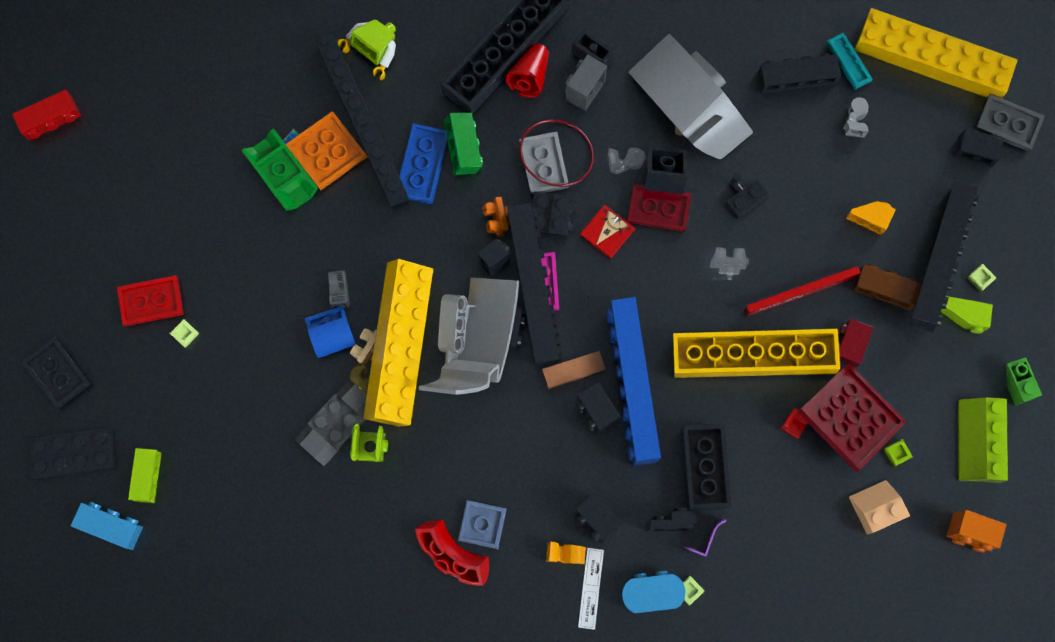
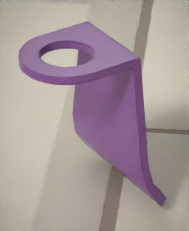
M719 519L713 524L703 552L683 545V548L707 556L715 531L718 526L726 522V519Z

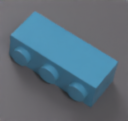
M91 501L88 505L80 504L71 527L123 548L134 549L143 529L142 526L137 525L138 520L128 516L126 519H122L119 517L120 513L108 509L107 512L100 510L101 505Z

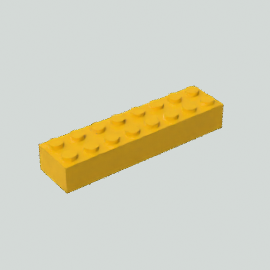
M873 8L870 9L865 18L854 48L855 51L986 98L990 94L999 98L1005 96L1018 59Z
M401 259L387 262L363 416L365 420L398 427L411 425L433 268Z
M838 329L673 333L674 378L837 374L840 370Z

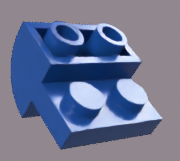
M343 306L305 318L308 334L318 358L356 344Z

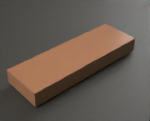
M600 351L544 368L542 371L548 389L604 372L606 369Z

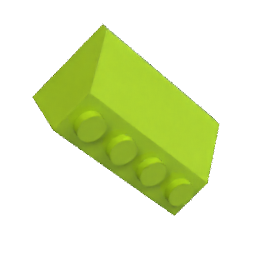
M973 398L958 400L959 481L989 483L1008 481L1007 399Z

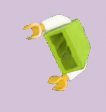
M378 20L357 23L348 32L346 39L338 41V46L341 48L346 44L342 49L344 53H348L351 46H353L374 64L378 65L380 63V67H376L373 70V75L375 77L377 72L381 71L380 80H383L386 76L384 69L388 68L394 57L396 48L394 32L396 28L390 22L383 25Z

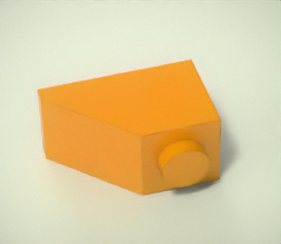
M876 201L852 209L846 219L882 235L887 230L896 209L886 202Z

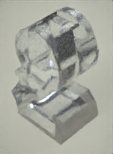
M609 148L607 154L610 173L619 174L623 171H628V167L633 170L640 169L646 158L645 152L639 148H630L626 158L621 160L618 157V151Z

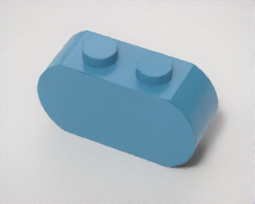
M667 571L655 572V576L647 577V573L635 574V578L630 579L625 584L622 592L623 603L632 613L676 609L683 603L686 594L682 580L674 574H668Z

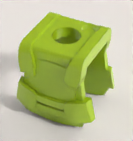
M355 424L352 429L351 459L353 461L383 462L384 452L388 450V440H385L386 433H383L382 426H379L378 433L360 432L359 424ZM369 441H373L376 444V449L373 452L365 450V444Z

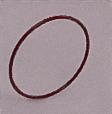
M558 119L536 122L525 131L520 141L519 152L524 167L535 179L544 184L555 187L572 186L582 181L592 169L594 162L592 145L588 137L578 127L569 122ZM546 122H559L573 127L585 138L590 148L591 163L587 172L580 179L567 184H554L539 178L529 169L523 157L522 146L527 133L535 126Z

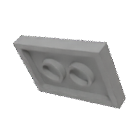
M557 132L524 138L522 153L529 169L536 176L547 182L567 184L568 179ZM525 168L531 195H534V191L546 193L569 188V186L555 187L544 184L535 179Z

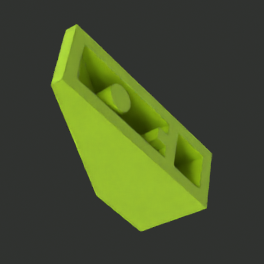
M949 297L946 308H942L941 313L961 327L970 329V332L979 334L990 328L993 305Z

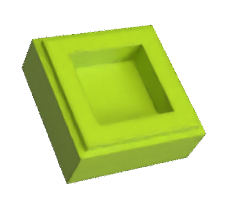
M903 439L883 449L893 467L913 457Z

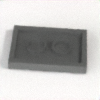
M990 94L987 97L975 129L984 134H994L998 138L1004 139V142L1030 152L1045 116Z

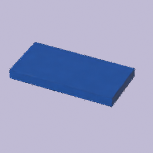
M412 123L399 174L409 200L433 204L448 144L446 130Z

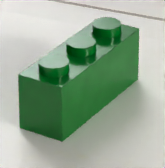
M450 113L445 119L444 124L454 175L476 174L483 165V158L479 153V139L476 137L475 132L476 122L473 120L472 113Z

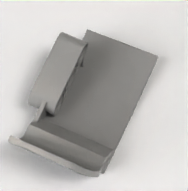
M670 34L628 72L673 122L677 129L696 148L708 155L722 159L753 133L744 118L721 90V87L726 83L723 77L696 50L690 55Z
M471 278L468 302L467 298L463 295L446 294L442 297L438 348L441 352H446L445 365L441 368V376L438 380L419 386V390L455 395L467 394L489 388L490 382L497 383L500 381L513 330L519 281Z

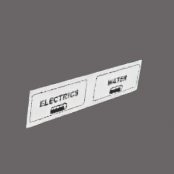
M587 548L579 628L595 630L604 550Z

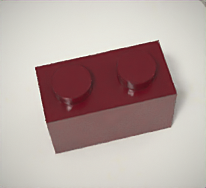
M853 319L842 324L839 334L842 335L839 342L840 362L849 363L855 368L861 364L874 327Z

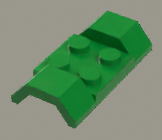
M274 128L270 130L266 139L254 147L242 150L286 211L297 209L311 199L317 191L318 187Z

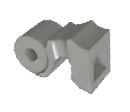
M858 97L853 99L848 107L849 115L843 127L847 136L864 138L868 133V126L865 123L857 122L864 119L868 113L869 106L864 98Z

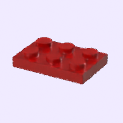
M176 275L117 287L122 325L125 327L184 315L179 281Z

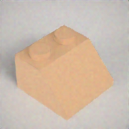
M886 480L849 496L866 534L874 533L910 516L901 496Z

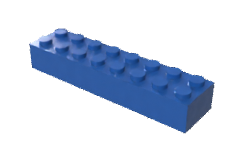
M636 297L611 300L610 307H607L606 316L607 322L612 325L610 326L609 336L610 342H614L615 345L612 350L613 361L618 364L615 375L616 381H620L621 384L619 386L620 389H618L619 400L624 403L621 414L622 420L627 423L626 429H624L625 440L630 442L629 449H627L628 459L633 462V466L657 463L661 458Z

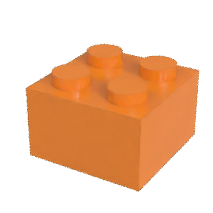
M968 510L953 513L946 537L952 538V542L958 545H971L975 551L985 553V551L991 552L993 549L1001 547L1007 524Z

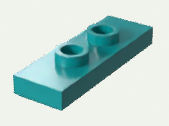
M844 32L827 40L826 45L833 55L837 54L839 66L854 90L873 80Z

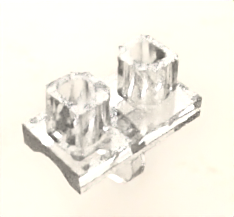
M716 248L710 262V268H720L719 274H726L727 280H732V275H739L740 269H746L749 264V258H746L745 249L742 248L733 250V258L726 257V248Z

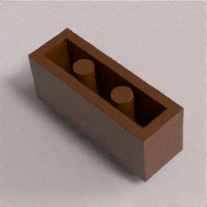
M864 264L859 269L861 273L857 276L853 291L907 310H911L915 306L921 283L916 282L914 278L900 277L896 272L880 270L873 264Z

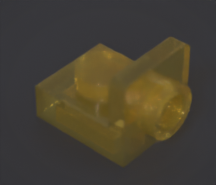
M363 363L361 366L357 365L351 371L349 378L367 394L369 379L365 376L361 377L368 371V368Z

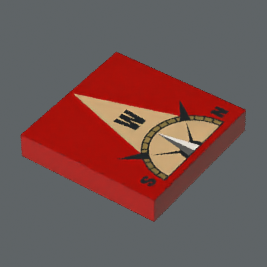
M604 205L580 233V236L611 259L635 231V227Z

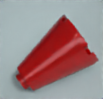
M533 44L507 74V85L512 90L515 88L520 91L519 95L535 98L543 90L549 51L543 44Z

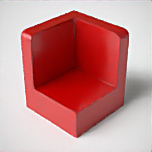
M794 408L790 411L780 429L798 439L808 422L798 413L799 410Z

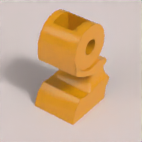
M548 542L546 562L585 564L586 547L566 544L559 546V543Z

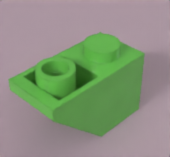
M1026 357L1006 364L1007 388L1015 406L1042 396Z

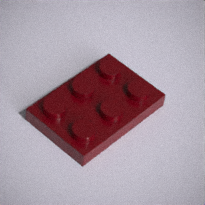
M634 184L627 222L685 233L691 193L676 194L644 190V185Z

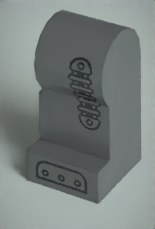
M345 270L328 272L330 285L329 300L332 309L343 306V308L350 307Z

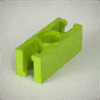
M135 449L128 500L155 503L161 452L151 449Z

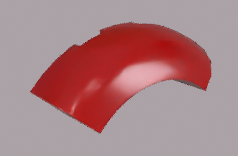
M443 519L426 522L415 528L421 548L424 553H428L435 562L434 565L446 575L450 574L458 578L459 582L476 586H483L489 574V557L470 553L460 547L448 533Z

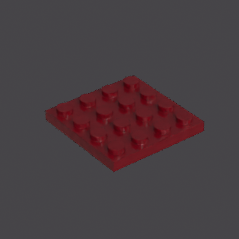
M849 363L798 411L856 473L906 423L897 411Z

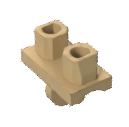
M365 328L360 335V339L367 342L366 346L363 349L355 344L350 351V354L364 367L374 352L376 329L373 332Z

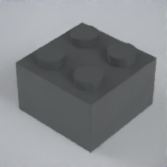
M587 55L584 60L581 59L576 66L577 71L574 75L571 74L565 83L567 85L565 89L566 100L583 111L587 110L606 81L607 65L590 55Z

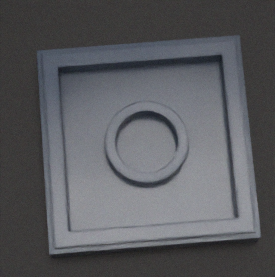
M466 500L458 541L498 550L507 509Z

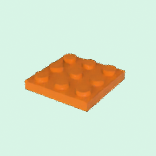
M333 111L286 144L320 191L367 158L366 153Z

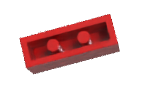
M63 90L13 113L21 134L27 140L36 139L41 134L56 130L60 125L73 122L81 116L73 97L67 90Z

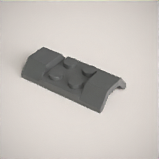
M348 380L309 421L308 425L294 440L325 466L352 437V429L355 424H359V427H361L366 421L363 419L367 394L351 380Z

